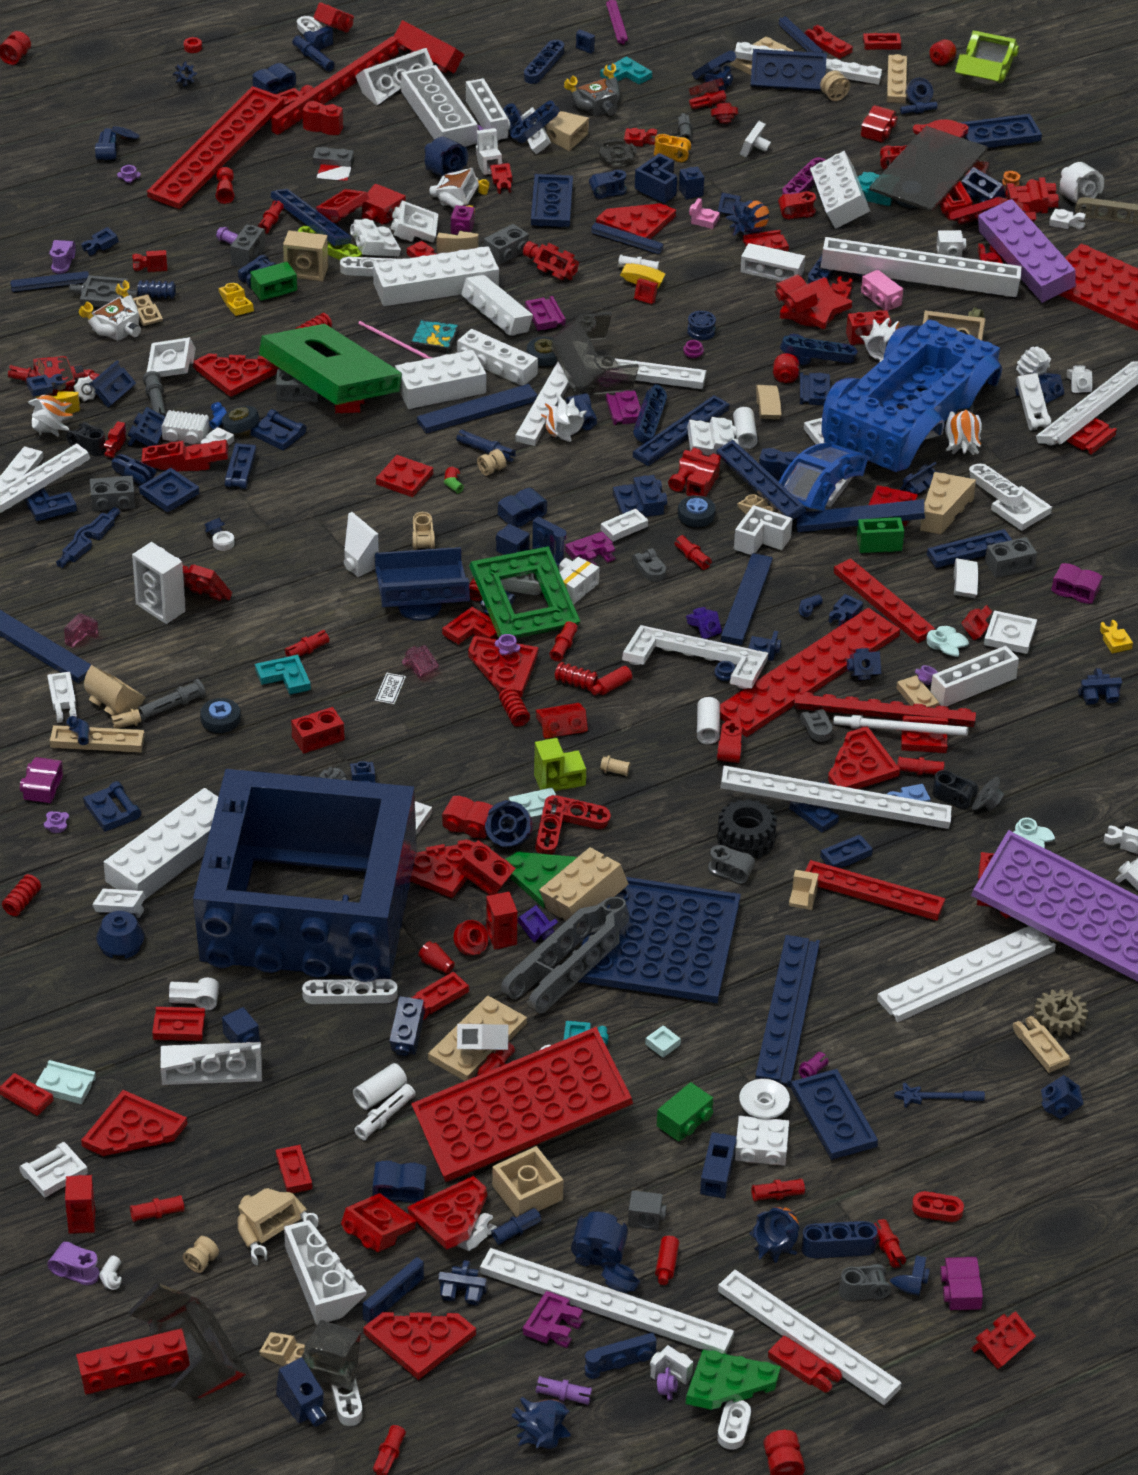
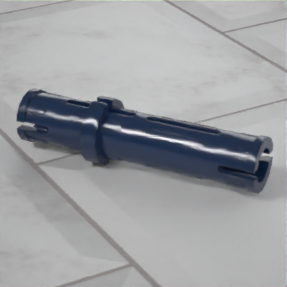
M300 35L294 37L292 44L301 50L304 56L310 57L327 72L334 69L335 62L317 50L313 43L307 42Z
M463 429L459 431L462 436L457 434V442L486 453L499 449L508 462L514 460L510 456H516V450L505 447L498 441L492 442L466 432Z

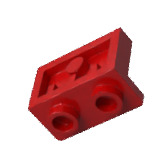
M580 703L535 710L536 719L542 724L544 738L586 732L588 730L586 709Z
M903 716L902 720L903 722L948 725V718ZM901 731V751L947 753V734Z
M1015 1311L1008 1317L1003 1314L992 1323L995 1328L991 1331L985 1329L975 1338L978 1343L971 1349L976 1352L981 1348L994 1366L999 1369L1036 1336Z

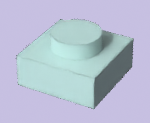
M661 1026L646 1037L645 1045L664 1058L680 1046L681 1038L665 1026Z

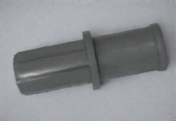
M682 113L678 117V132L680 137L687 138L691 142L693 127L690 123L689 115Z

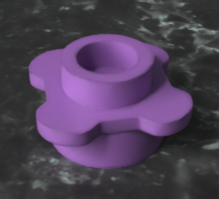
M132 165L123 166L121 172L117 174L118 178H122L127 183L133 182L135 178L141 176L139 172H136V167Z
M504 634L499 637V640L495 641V646L499 648L501 655L511 654L520 650V645L516 644V637L511 634Z
M923 665L921 669L915 670V673L919 676L918 679L925 685H931L932 675L938 673L937 670Z
M48 812L44 827L52 833L63 832L67 828L66 820L69 819V814L66 812Z
M666 1368L665 1373L658 1374L657 1389L659 1395H667V1399L672 1400V1393L677 1391L678 1382L675 1375L672 1376L671 1369Z

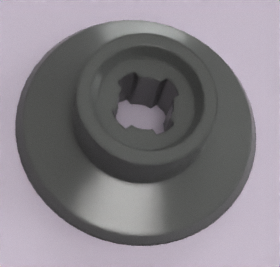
M994 777L981 789L973 802V810H978L984 806L990 811L998 805L1004 795L998 789L1000 785L999 777Z

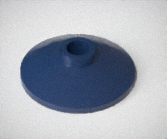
M442 603L398 606V609L408 619L423 621L438 615L441 611Z

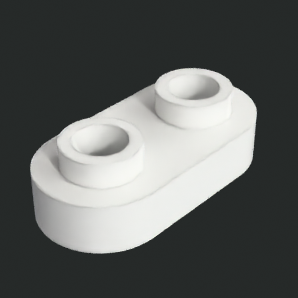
M303 16L297 20V29L302 34L306 31L315 32L323 28L322 25L310 16Z
M731 1400L724 1407L718 1429V1442L726 1449H737L745 1441L750 1422L751 1408L743 1400L735 1403Z

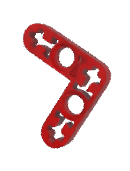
M551 795L547 797L544 802L537 834L536 851L539 854L552 855L555 853L562 821L595 829H603L609 823L610 811L601 805L562 796ZM552 805H556L555 815L550 814ZM577 808L580 809L583 814L581 816H575L571 813V810ZM597 815H601L602 820L597 819ZM552 822L556 825V828L548 829L544 823ZM546 837H550L549 847L544 846Z

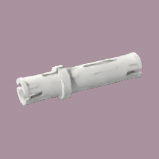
M404 1084L400 1090L387 1099L379 1108L373 1109L368 1113V1117L354 1128L356 1135L360 1139L366 1140L377 1128L381 1129L384 1127L386 1121L393 1114L399 1111L410 1099L414 1098L416 1095L415 1090L410 1085Z

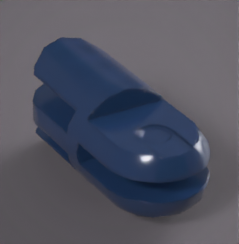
M124 454L115 456L111 463L114 471L122 476H132L133 482L139 485L148 482L157 474L156 469Z

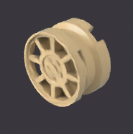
M830 71L822 78L820 88L830 100L838 101L849 92L850 82L841 72Z

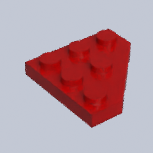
M997 197L949 212L950 220L957 221L959 224L979 221V214L1009 199ZM1014 201L1024 213L1030 212L1029 205Z
M660 203L611 208L602 212L596 218V222L651 239L676 217V210Z
M207 354L193 361V368L230 397L277 374V369H279V367L262 356H258V359H246V355H229V358L217 357V354Z
M190 565V568L183 566L184 587L190 588V591L199 595L202 592L207 593L209 597L221 601V599L230 600L231 590L215 571L197 565Z
M474 636L468 649V657L499 693L506 688L513 687L522 697L538 656V647L518 644L520 645L518 652L501 655L499 648L495 646L496 639Z
M868 726L847 732L844 744L840 748L834 766L829 772L828 781L831 785L860 789L899 776L900 768Z
M466 839L458 841L457 845L445 847L444 844L426 847V851L416 853L411 882L453 898L468 879L457 871L456 868L475 842Z
M122 1090L81 1140L82 1147L106 1156L172 1142L186 1127L187 1117Z
M472 1176L408 1206V1213L445 1249H449L470 1238L488 1196L487 1189L478 1179Z
M383 1312L363 1327L364 1334L418 1380L476 1336V1328L458 1313H447V1316H431V1313H410L409 1316H394V1312Z

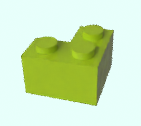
M557 738L535 742L534 776L540 790L553 788L554 791L586 785V767L579 750L563 753Z

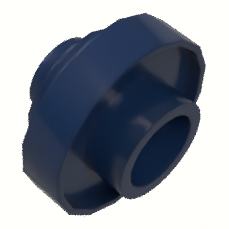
M915 78L906 86V98L912 104L916 102L928 103L933 97V87L928 80Z
M616 1263L615 1266L605 1265L602 1276L606 1279L605 1283L608 1285V1288L628 1293L629 1291H636L639 1286L640 1280L634 1276L635 1271L628 1266Z

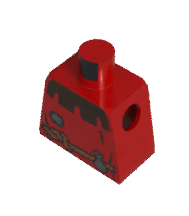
M66 356L33 359L35 376L47 375L50 378L55 374H62V380L66 381L65 389H53V393L45 395L57 396L58 391L72 392L75 390L74 379L84 376L82 364L70 367Z

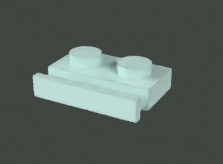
M553 788L512 796L509 797V801L523 805L529 811L533 823L541 820L546 798L556 794ZM552 805L550 814L555 815L556 805Z
M49 1060L47 1068H44L35 1085L50 1092L55 1098L82 1104L92 1087V1082L96 1079V1074L94 1071Z

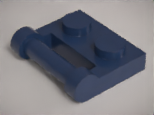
M730 50L706 63L692 73L694 79L699 77L705 79L708 72H717L726 63L733 62L736 59L735 52Z
M271 409L267 416L251 429V435L284 451L305 434L307 427L301 422L296 423L279 415L278 411ZM275 422H277V423H279V424H281V425H283V426H285V427H287V428H289V429H291V430H293V431H289V430H287V429H285V428H283V427H281V426L275 424Z
M537 517L533 520L532 549L549 546L559 570L561 561L565 559L564 541L566 540V531Z
M118 781L111 783L106 789L83 797L84 805L104 832L132 822L142 814L139 807L134 805L125 794L124 787ZM117 797L126 809V812L121 813L112 801V798Z

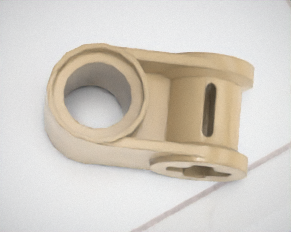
M418 512L413 516V550L435 549L432 516L427 512Z

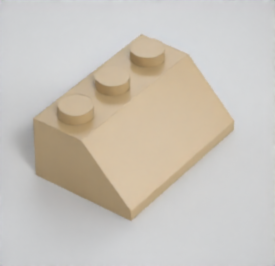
M933 311L924 312L923 324L928 319L939 322V324L955 328L959 332L983 340L985 318Z

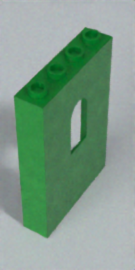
M326 324L261 336L259 355L336 405L395 393L400 390L402 372ZM322 344L336 353L337 356L326 358L310 346Z

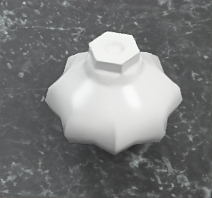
M89 376L79 378L74 385L75 392H79V398L83 402L93 400L96 395L94 387L89 385L93 381Z

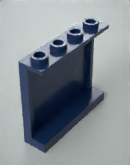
M461 547L375 553V573L382 607L470 601L469 579L465 577L461 559Z

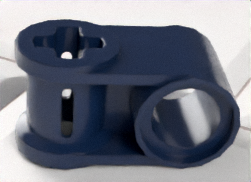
M614 170L591 176L589 185L594 196L603 199L605 197L624 195L627 192V187L625 186L626 173L622 170Z

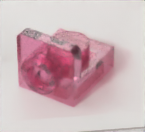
M79 613L64 628L65 644L74 647L85 635L96 639L99 636L98 621Z
M425 644L418 648L414 646L408 649L402 661L404 666L410 664L418 678L437 670L439 664Z

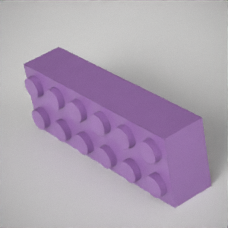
M1012 199L978 215L979 232L1008 265L1022 266L1020 278L1042 303L1076 286V274L1073 266Z

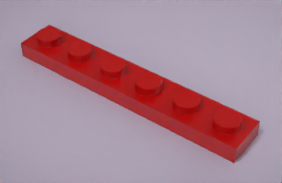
M852 559L834 566L835 575L917 643L926 640L928 632L935 630L930 623Z
M810 860L805 872L819 874L817 887L938 921L945 905V898Z

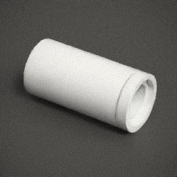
M740 407L733 414L734 425L737 428L736 439H738V445L743 449H750L758 441L754 413L748 407Z
M705 697L700 699L697 704V739L703 744H713L720 737V703L715 698Z
M392 1063L354 1088L353 1096L361 1108L368 1110L400 1089L404 1084H407V1077L399 1065Z

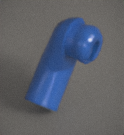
M220 402L211 405L214 418L209 422V425L212 429L222 425V417L227 413Z

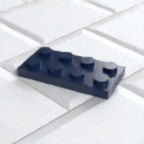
M753 49L750 87L822 91L820 83L826 75L827 53Z
M1030 114L959 122L968 126V133L964 135L963 139L968 142L970 150L1033 143L1042 139V133Z
M535 174L531 225L540 227H570L572 175Z
M837 1069L791 1082V1089L831 1160L877 1147L878 1139Z

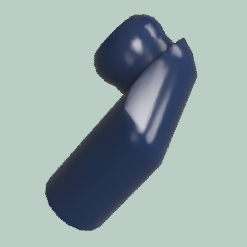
M818 594L801 600L798 609L800 615L809 617L813 612V607L823 604L821 595Z
M70 716L66 722L67 726L78 735V743L80 745H87L90 734L88 723L78 719L76 716Z

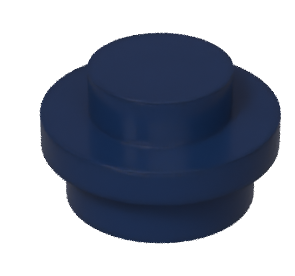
M220 518L214 519L204 524L206 527L204 531L205 533L210 532L211 535L223 531L222 526L225 523Z
M722 661L716 666L714 674L722 681H730L735 665L730 661Z

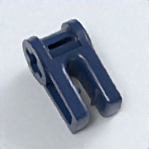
M260 255L238 270V278L241 282L246 281L247 286L251 289L250 272L276 265V263L270 262L269 258L265 255Z

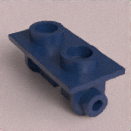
M936 462L929 466L927 464L923 465L915 475L911 473L906 476L902 481L904 484L900 490L906 489L910 493L919 495L927 487L930 488L934 472H938L933 469Z

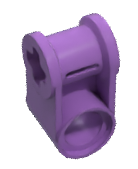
M53 241L50 256L53 261L51 270L54 273H65L69 270L71 262L75 257V241Z
M62 1242L47 1263L48 1268L55 1275L74 1280L82 1285H91L99 1280L100 1272L96 1267L98 1260L95 1252L80 1248L70 1242Z

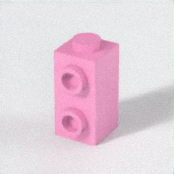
M875 270L862 277L861 293L883 310L889 311L902 305L903 288L882 272Z

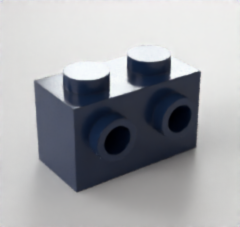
M974 167L962 180V184L969 197L978 200L980 203L997 197H1007L1003 184Z

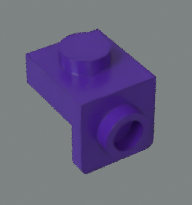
M701 607L693 610L692 614L686 616L689 625L699 627L700 635L703 639L722 632L716 611Z
M537 905L517 919L518 924L534 943L540 938L546 940L555 932L553 928L558 923L556 919L550 922Z

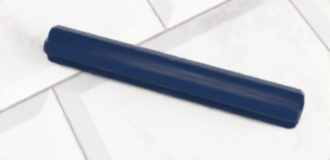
M786 16L779 18L778 24L808 52L823 53V50Z
M597 222L592 225L591 232L593 234L656 254H661L663 251V243Z
M84 271L11 280L10 285L12 292L67 286L70 284H84L89 273Z

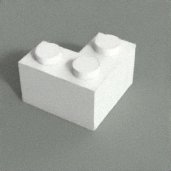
M753 505L735 529L734 549L749 555L756 553L762 544L782 550L791 538L792 518Z

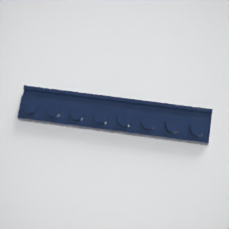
M785 935L755 1080L770 1079L780 1084H786L787 1087L791 1088L820 940L816 939V942L809 941V938Z

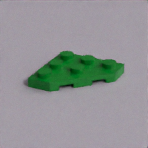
M517 852L505 860L516 868L510 879L542 908H546L539 889L578 857Z
M703 1349L686 1396L685 1404L713 1410L721 1407V1403L732 1400L735 1403L753 1397V1393L763 1390L765 1393L774 1391L780 1376L781 1366L773 1365L769 1362L746 1359L742 1356L723 1354L715 1350Z

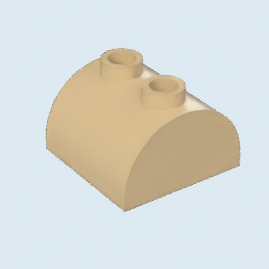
M93 665L90 666L85 676L84 687L86 692L91 695L89 700L98 706H101L102 703L105 704L104 710L113 716L129 712L132 708L133 710L138 709L146 698L117 677Z

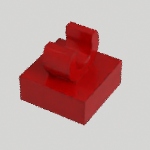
M639 278L636 284L634 299L653 304L656 299L658 283Z

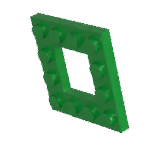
M549 546L471 561L469 565L498 637L504 634H511L516 638L563 629L564 624L568 621L574 622L577 626L580 623L578 614ZM535 573L549 607L514 614L501 580Z

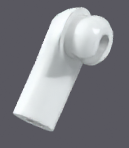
M110 1256L99 1273L102 1283L109 1290L118 1289L122 1282L121 1276L118 1277L117 1273H115L121 1264V1260L116 1256Z

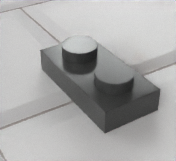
M316 147L313 155V164L351 167L354 151Z

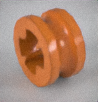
M1015 171L1004 173L1002 181L1004 186H1006V183H1014L1015 187L1019 185V173Z

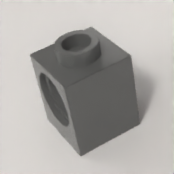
M632 1190L628 1211V1227L659 1230L660 1220L665 1221L667 1205H662L663 1194Z

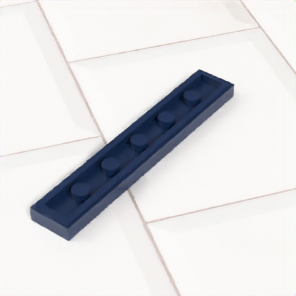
M289 189L271 191V198L274 201H280L286 210L318 234L327 235V241L334 246L351 243L352 237Z
M529 384L417 416V423L427 434L533 403L538 395Z
M713 395L634 450L633 458L647 466L651 465L689 438L687 428L689 420L710 423L712 417L718 418L727 412L730 404Z
M734 440L716 450L717 455H720L721 459L779 514L794 520L806 512L805 506Z
M921 499L804 512L797 517V531L805 532L858 526V519L901 517L902 521L925 519V501Z
M752 553L721 635L722 642L743 645L771 569L773 557Z
M0 610L1 637L60 673L70 672L71 679L78 684L85 679L91 664Z

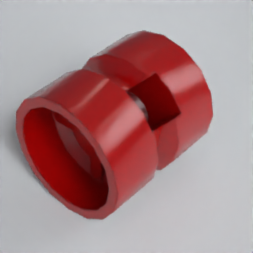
M21 31L12 32L0 45L1 60L9 65L16 64L31 49L29 37Z
M778 1430L769 1434L764 1439L763 1445L765 1454L768 1457L770 1475H803L805 1465L800 1452L797 1434L791 1430Z

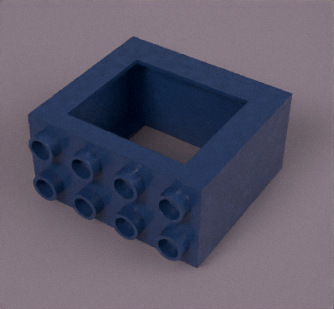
M225 769L193 897L200 962H208L210 965L218 968H227L231 965L251 966L267 973L277 972L281 969L302 971L312 977H324L328 974L352 976L361 982H372L376 979L391 980L417 851L414 786ZM254 861L364 871L366 875L360 903L348 902V895H343L342 901L247 892Z

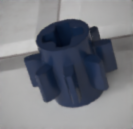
M186 62L182 64V67L177 65L175 67L177 72L172 74L176 76L177 80L175 83H183V87L187 85V81L192 84L194 82L192 77L197 75L192 69L194 65L188 66Z

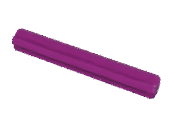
M609 0L606 2L617 42L624 45L628 41L621 14L616 0Z

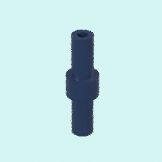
M916 102L913 105L900 107V113H924L926 110L937 109L938 105L937 102Z

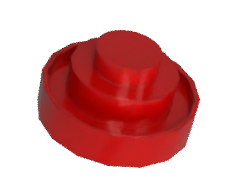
M731 103L717 104V108L711 109V117H715L716 120L720 121V124L731 123V119L738 115V107H732Z
M467 920L460 923L454 930V944L462 954L467 956L477 955L487 947L488 933L480 922Z

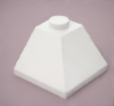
M350 512L348 514L344 565L348 571L360 577L375 569V553H378V533L353 512Z

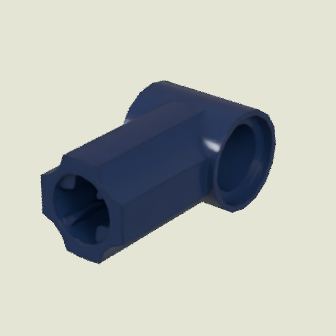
M105 128L104 131L100 132L99 142L95 146L96 160H116L117 136L116 132L112 131L111 128Z
M585 393L566 397L567 404L574 398V404L579 412L587 411L581 428L585 430L592 429L597 424V417L591 408L589 395Z

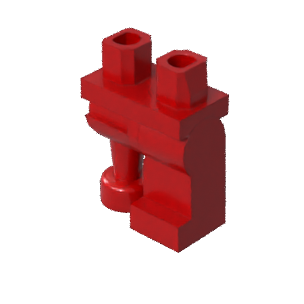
M1045 177L1039 178V181L1031 179L1027 182L1026 186L1015 187L1014 183H1006V198L1029 205L1030 212L1048 213V208L1058 207L1059 197L1056 194V183H1046Z
M693 448L691 451L685 450L682 455L683 457L679 460V472L670 477L668 486L673 491L680 492L685 487V479L687 478L686 495L706 497L719 477L721 456L713 453L707 457L703 455L701 449ZM701 488V493L695 492L693 489Z

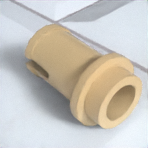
M132 708L129 712L111 716L114 729L133 724L137 726V723L141 722L138 709L133 710Z
M610 755L608 757L603 756L600 770H604V773L612 772L628 776L630 762L613 759Z

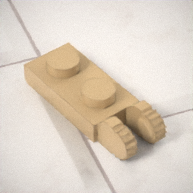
M1033 1016L1026 1018V1025L1030 1031L1021 1021L1013 1023V1030L1017 1037L1022 1039L1048 1073L1070 1064L1069 1055L1043 1025L1041 1026Z

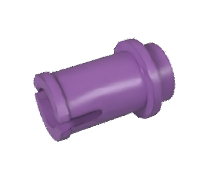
M220 227L216 233V238L220 242L225 241L229 244H232L238 234L229 231L227 227Z

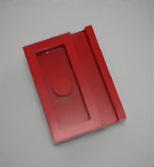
M780 230L743 235L745 247H747L748 243L789 252V245L784 236L781 235Z
M1094 418L1068 438L1067 442L1082 450L1087 449L1090 454H1093L1116 436L1117 429H1111L1107 423Z
M156 1007L152 1032L153 1040L202 1041L205 1008Z

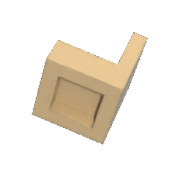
M795 870L789 906L812 910L817 893L819 874Z

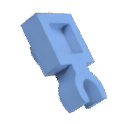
M923 784L902 787L900 793L895 791L887 793V795L930 802V797Z

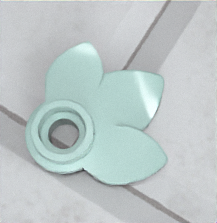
M940 626L937 630H931L927 634V644L931 648L942 650L945 654L958 657V648L969 646L967 638L960 633H956L955 628L950 626Z
M1031 818L1020 819L1013 832L1043 848L1045 847L1044 842L1055 840L1052 831L1048 828L1037 826L1036 821Z

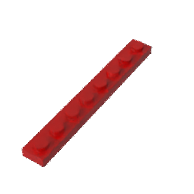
M801 692L795 695L794 709L810 711L824 709L825 712L898 720H903V716L948 718V725L974 727L976 712H971L967 708H959L957 711L949 710L946 706L928 708L926 705L918 703L908 706L899 701H892L889 704L881 703L878 699H868V701H859L856 697L840 699L830 694L820 697L814 696L810 692Z

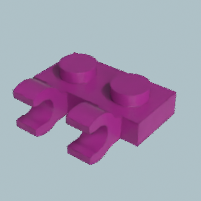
M603 531L565 544V552L573 560L579 557L596 565L593 559L601 554L606 562L615 560L611 553L615 551L613 542Z
M546 1291L525 1323L523 1335L547 1343L552 1338L559 1346L567 1348L572 1341V1338L568 1337L571 1329L561 1326L559 1323L563 1319L569 1326L579 1329L583 1323V1319L580 1318L583 1310L570 1306V1299Z

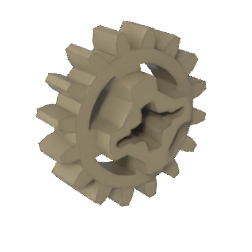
M1061 989L1059 993L1051 990L1050 995L1042 993V999L1037 998L1034 1015H1036L1035 1019L1041 1022V1026L1049 1028L1050 1034L1053 1031H1057L1058 1036H1061L1062 1032H1066L1068 1035H1071L1072 1030L1079 1032L1080 1026H1085L1088 1010H1086L1087 1004L1081 1003L1080 996L1074 998L1072 991L1064 994V990Z

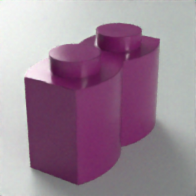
M1062 563L1053 578L1051 591L1060 596L1073 597L1079 602L1090 604L1093 603L1100 590L1102 576L1091 570H1081L1075 565Z
M35 757L32 763H29L27 766L26 777L22 778L20 782V792H23V799L51 803L63 776L62 761Z
M977 1257L945 1258V1265L940 1266L941 1282L946 1283V1286H943L944 1302H948L950 1310L981 1309L983 1295Z

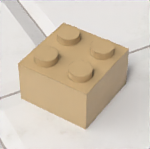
M288 231L283 243L284 262H288L297 274V278L323 281L328 269L327 235Z
M537 1146L493 1166L492 1186L516 1217L532 1208L540 1211L563 1200V1179Z

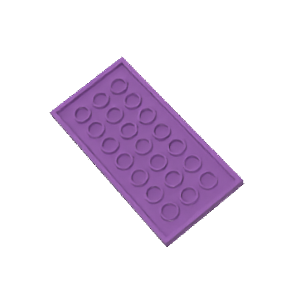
M1008 830L971 896L1138 981V896Z

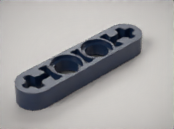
M560 40L548 42L525 68L524 81L526 83L536 84L540 82L564 54V42Z
M784 336L780 345V349L784 353L845 363L854 362L857 355V349L849 344L795 336Z
M654 385L646 392L633 430L634 436L641 443H646L653 438L667 399L666 391L660 385Z

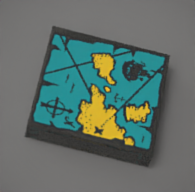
M421 318L410 341V347L449 354L460 331V325Z

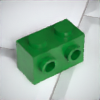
M288 262L250 272L251 288L261 301L297 291V274Z
M901 517L858 519L856 539L860 553L902 551L904 528Z
M690 1082L657 1109V1127L680 1142L686 1136H690L702 1122H707L713 1114V1097Z

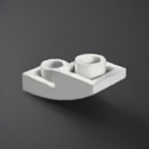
M956 558L954 595L975 598L978 588V564L974 561Z

